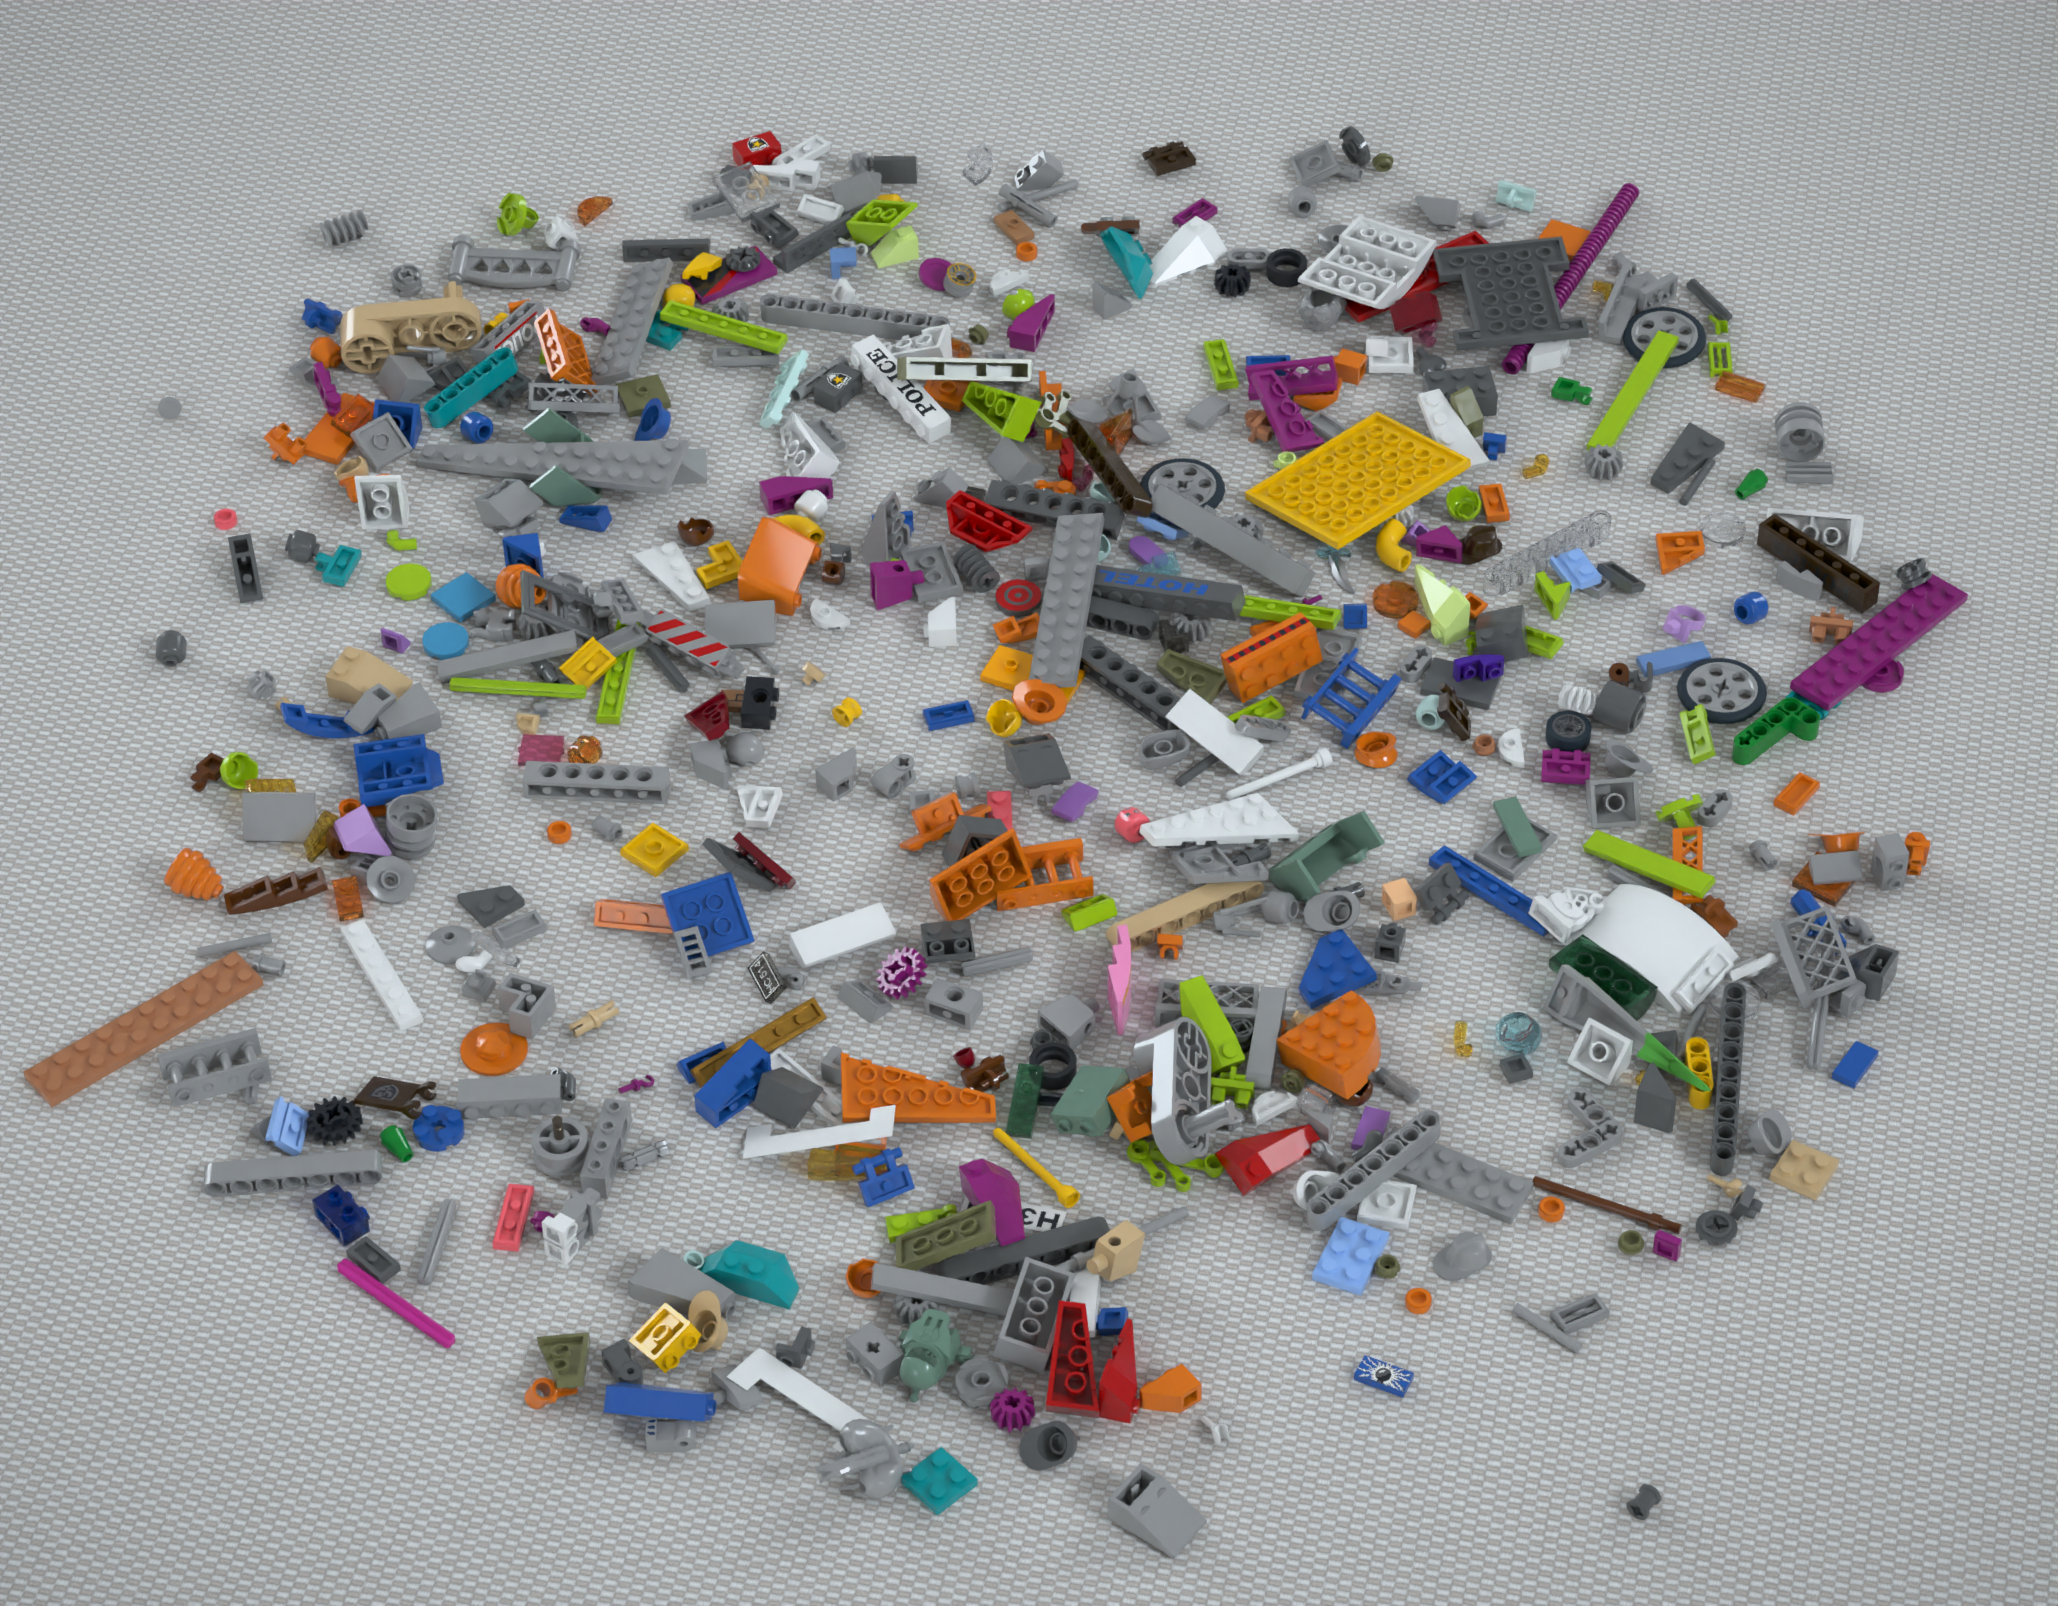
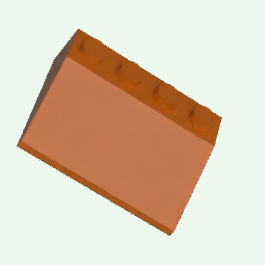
M1011 828L929 879L930 896L936 910L945 921L965 919L995 900L996 891L1013 889L1033 876L1015 830Z

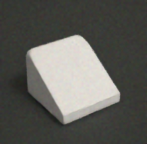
M1381 335L1366 336V355L1387 356L1389 337Z

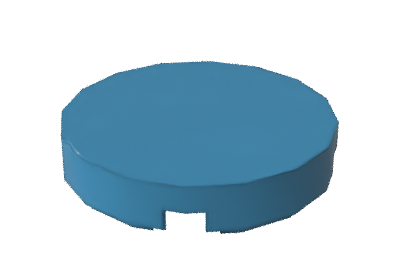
M438 623L431 626L422 638L426 654L432 658L433 656L438 657L439 660L461 656L469 646L468 632L457 623Z

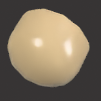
M357 456V459L343 462L334 474L338 481L351 476H368L369 467L365 458Z

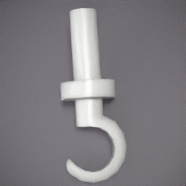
M841 237L838 239L839 243L848 247H856L857 251L863 246L865 251L861 254L862 256H865L868 252V247L864 243L857 245V242L854 240L850 242Z

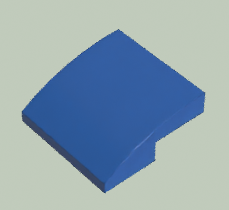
M1439 750L1408 776L1407 781L1433 800L1446 804L1476 780L1477 776L1461 761L1455 764L1443 751Z

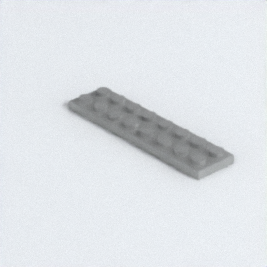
M670 257L656 259L653 262L637 264L632 267L613 318L611 329H609L591 378L596 385H604L633 377L673 267Z

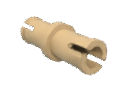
M610 1000L596 1010L591 1009L587 1011V1015L568 1025L570 1031L575 1032L572 1035L578 1038L593 1028L598 1029L601 1027V1023L618 1015L619 1009L617 1006L613 1007L615 1005L614 1001Z

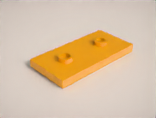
M999 645L980 674V681L1013 691L1017 684L1023 680H1029L1033 655ZM1079 669L1076 687L1061 688L1067 699V705L1085 678L1084 670Z

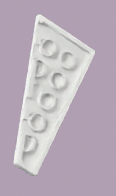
M1259 793L1145 823L1140 827V834L1152 846H1180L1186 841H1195L1196 845H1205L1206 841H1216L1217 844L1254 843L1255 839H1267L1270 843L1278 842V838H1289L1290 842H1298L1300 835Z

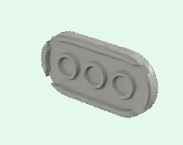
M559 572L549 580L588 597L592 595L589 587L585 588L582 585L583 581L574 574ZM548 591V613L563 618V603L560 600V595ZM575 601L568 605V620L594 631L592 608ZM551 625L556 634L566 632ZM576 635L577 644H583L588 641Z

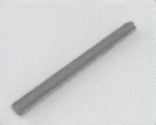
M1825 934L1823 943L1830 945L1835 936ZM1825 949L1821 950V958L1826 952ZM1832 952L1828 960L1834 962L1835 952ZM1824 966L1819 974L1829 977L1833 968ZM1818 980L1816 989L1823 987L1825 982ZM1830 994L1815 999L1807 1056V1068L1810 1070H1819L1821 1067Z

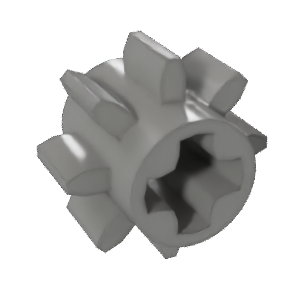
M867 152L852 154V160H848L850 172L855 171L856 176L866 171H871L870 169L874 168L873 156L868 157Z
M257 670L247 678V681L250 683L247 689L257 699L261 697L266 699L276 691L273 687L276 680L266 670H263L261 673Z

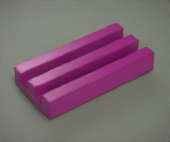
M1201 198L1174 216L1173 224H1179L1180 228L1195 216L1207 221L1218 213V207Z

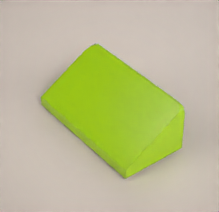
M1102 893L1062 909L1061 914L1070 927L1077 932L1117 916V909L1114 899Z

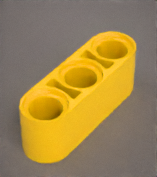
M1693 1037L1686 1042L1684 1065L1700 1078L1711 1091H1703L1686 1082L1688 1100L1692 1107L1706 1109L1711 1105L1714 1085L1709 1045L1705 1039Z

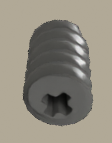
M966 544L955 553L953 558L954 566L975 591L985 593L992 590L1000 580L999 573L995 571L994 567L991 566L975 545Z

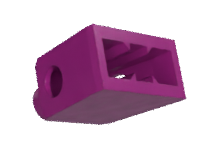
M904 560L870 563V592L877 610L910 600L912 598V586L924 583L922 570L910 571L907 562Z

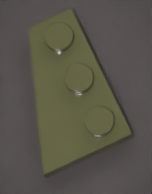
M589 1332L537 1337L538 1346L557 1389H574L584 1386L590 1348Z

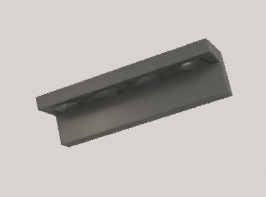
M847 213L785 248L779 254L773 256V264L788 274L840 244L838 242L840 237L846 240L851 238L852 236L846 222L852 216Z
M709 238L622 240L624 262H653L656 259L668 257L672 261H692L703 252L710 254L711 248Z

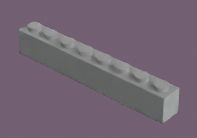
M1170 483L1168 486L1159 484L1151 498L1153 512L1290 592L1303 597L1316 574L1309 569L1311 566L1309 563L1298 559L1296 562L1291 559L1292 554L1282 548L1277 551L1272 548L1274 543L1263 537L1258 540L1253 537L1255 532L1244 526L1239 529L1234 526L1236 521L1225 515L1223 519L1216 515L1217 510L1208 505H1205L1204 508L1198 505L1199 500L1189 494L1186 497L1179 494L1181 489Z

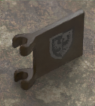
M374 1076L355 1097L354 1104L402 1112L410 1119H418L421 1112H416L413 1108L418 1109L421 1106V1102L412 1099L418 1094L422 1098L432 1101L437 1094L431 1093L428 1089L434 1090L436 1083L429 1081L423 1084H415Z

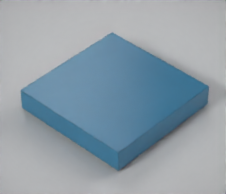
M467 572L430 594L431 600L459 623L474 615V611L487 607L496 601V595Z

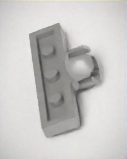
M624 578L601 581L602 590H595L592 593L591 598L594 600L592 610L595 617H609L614 612L621 624L633 625L637 621H644V612Z

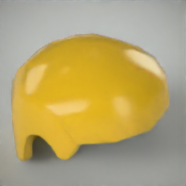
M683 283L670 285L663 293V308L670 300L694 307V291L690 286Z
M1000 699L989 707L986 721L990 724V730L995 735L1006 738L1015 734L1021 727L1022 714L1016 709L1013 702L1007 699Z

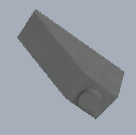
M251 533L228 537L240 603L263 599Z

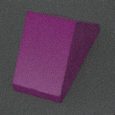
M1444 525L1417 536L1416 556L1461 564L1462 543Z

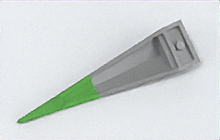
M1561 965L1544 1003V1010L1559 1021L1579 1030H1583L1588 1018H1592L1633 1040V1055L1649 1063L1654 1062L1657 1067L1703 1091H1711L1700 1078L1589 977H1584L1569 965Z

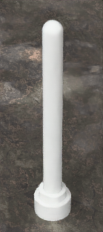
M1326 747L1316 750L1312 758L1227 791L1226 798L1228 800L1238 798L1315 766L1317 768L1328 767L1333 764L1331 754Z

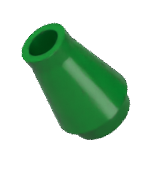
M1760 469L1750 470L1741 484L1735 489L1736 496L1744 500L1748 496L1764 489L1766 483H1768L1766 474Z
M391 1125L381 1132V1145L399 1158L402 1163H406L413 1158L414 1152L411 1150L402 1128Z

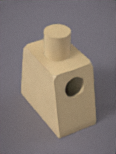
M1126 1219L1097 1240L1093 1258L1087 1261V1269L1090 1273H1098L1110 1282L1136 1272L1145 1233Z

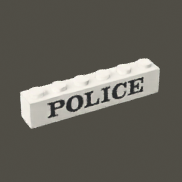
M874 334L852 345L850 356L852 364L863 372L865 378L875 385L881 395L886 397L892 408L898 410L905 422L910 423L919 437L930 444L950 433L951 417L916 380H897V359Z

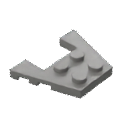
M1206 841L1205 845L1197 846L1194 843L1172 853V863L1191 884L1269 880V871L1260 861L1235 866L1221 851L1238 847V844H1217L1216 841Z

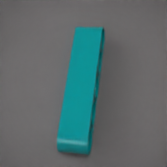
M507 347L496 350L430 399L424 405V411L431 426L439 429L448 425L512 377L519 369L512 350Z

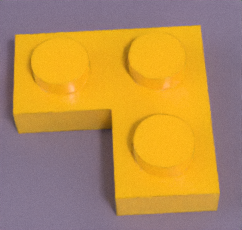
M726 540L708 547V555L713 560V563L696 569L697 576L704 587L709 589L737 579L743 560L730 541Z

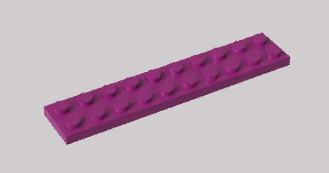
M1932 574L1930 579L1907 590L1793 679L1790 683V689L1829 711L1967 601L1968 594Z

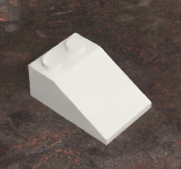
M401 475L355 476L362 529L408 528L410 509L407 491Z

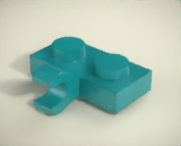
M339 545L333 557L324 553H317L314 559L318 562L315 569L324 572L322 575L323 582L345 587L362 557V552L360 549Z

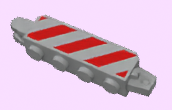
M664 609L657 611L655 615L645 610L643 611L644 621L638 622L650 636L649 641L651 643L657 644L659 647L662 645L667 647L666 650L675 657H679V655L685 657L684 660L693 667L697 665L703 667L702 670L711 677L717 675L723 679L725 676L738 679L745 668L736 660V654L730 649L728 644Z

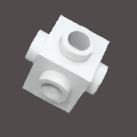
M556 216L543 229L547 245L559 252L562 241L574 240L577 242L578 239L573 223L568 219L564 220Z

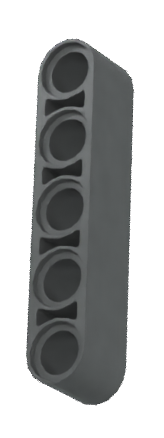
M1091 596L1086 627L1140 640H1149L1160 619L1158 614L1150 609Z

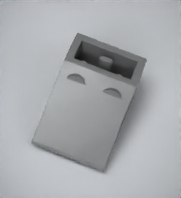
M1141 1463L1108 1498V1518L1172 1558H1175L1207 1522L1163 1476Z

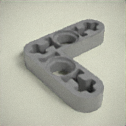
M1576 1088L1570 1091L1568 1107L1589 1130L1563 1143L1559 1147L1558 1162L1565 1168L1577 1167L1618 1145L1622 1140L1623 1132L1620 1123L1589 1091L1583 1088ZM1598 1114L1602 1118L1600 1120H1592L1588 1116ZM1586 1141H1593L1597 1144V1146L1589 1148L1586 1147L1583 1143Z

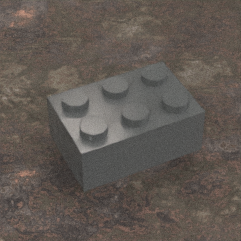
M1489 366L1423 372L1422 393L1440 389L1450 403V394L1469 386L1483 417L1497 415L1498 394Z

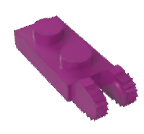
M322 362L314 363V382L329 416L337 417L341 415L340 394L337 393L335 384H331L329 370H325Z

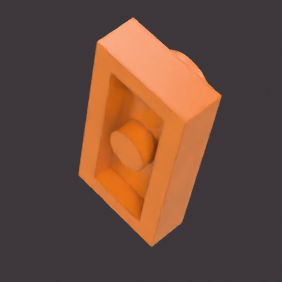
M1501 483L1480 485L1478 493L1487 523L1510 521V512Z

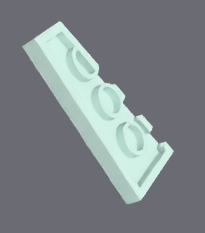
M803 349L780 365L779 370L782 372L776 376L774 383L777 385L769 395V398L772 400L766 404L759 425L765 429L779 423L783 416L781 413L782 409L790 402L791 397L789 395L799 383L797 378L807 367L806 360L809 353Z

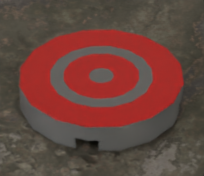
M1022 579L1009 580L1001 584L995 595L997 608L1005 611L1006 615L1014 617L1032 614L1033 610L1040 607L1042 601L1040 588L1035 583Z

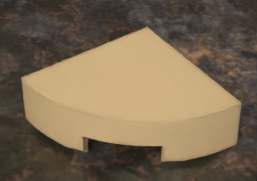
M517 713L518 729L526 736L535 738L540 724V715Z

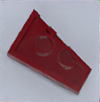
M721 691L684 716L688 724L709 741L721 738L725 731L730 728L728 698L724 691Z
M738 832L733 837L737 844L735 849L744 857L747 855L754 860L753 864L763 873L767 870L772 874L771 879L779 887L782 888L785 885L791 889L797 883L790 874L743 834Z

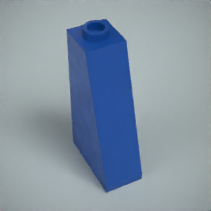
M619 1382L606 1385L604 1413L705 1422L711 1420V1417L715 1415L716 1400H713L714 1393Z

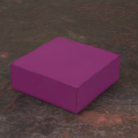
M1657 1230L1654 1236L1653 1253L1677 1262L1681 1253L1682 1239Z

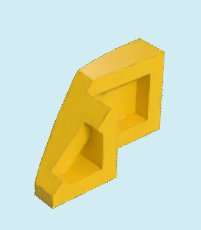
M703 252L695 257L685 268L682 278L689 279L691 276L701 278V280H707L708 272L719 268L722 264V258Z

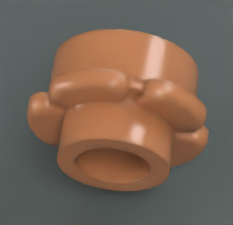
M1483 734L1476 737L1472 748L1476 754L1488 756L1495 752L1496 744L1491 736Z

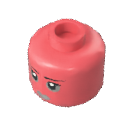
M1128 807L1117 815L1115 829L1128 842H1140L1144 839L1140 834V827L1142 824L1149 823L1150 820L1137 808Z

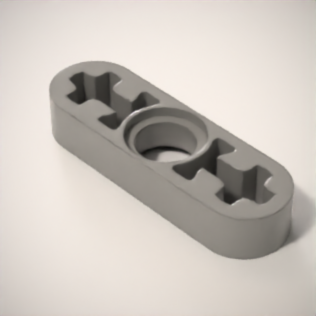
M1241 715L1235 724L1236 729L1240 733L1252 738L1285 742L1291 733V729L1285 723L1276 719Z

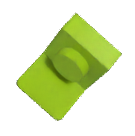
M1544 571L1536 573L1534 591L1554 620L1559 619L1570 598L1571 582L1555 585L1553 580L1549 579Z

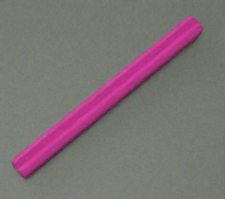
M343 1259L338 1263L339 1273L445 1348H450L455 1344L456 1339L453 1333L350 1260Z

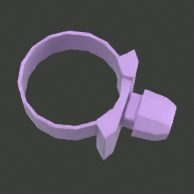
M1678 605L1675 609L1670 608L1663 630L1681 642L1686 643L1691 630L1698 631L1703 628L1706 617L1702 612L1693 607ZM1679 615H1685V616H1688V617H1690V618H1692V619H1694V620H1691V619H1688V618H1687V619H1683V618H1681Z

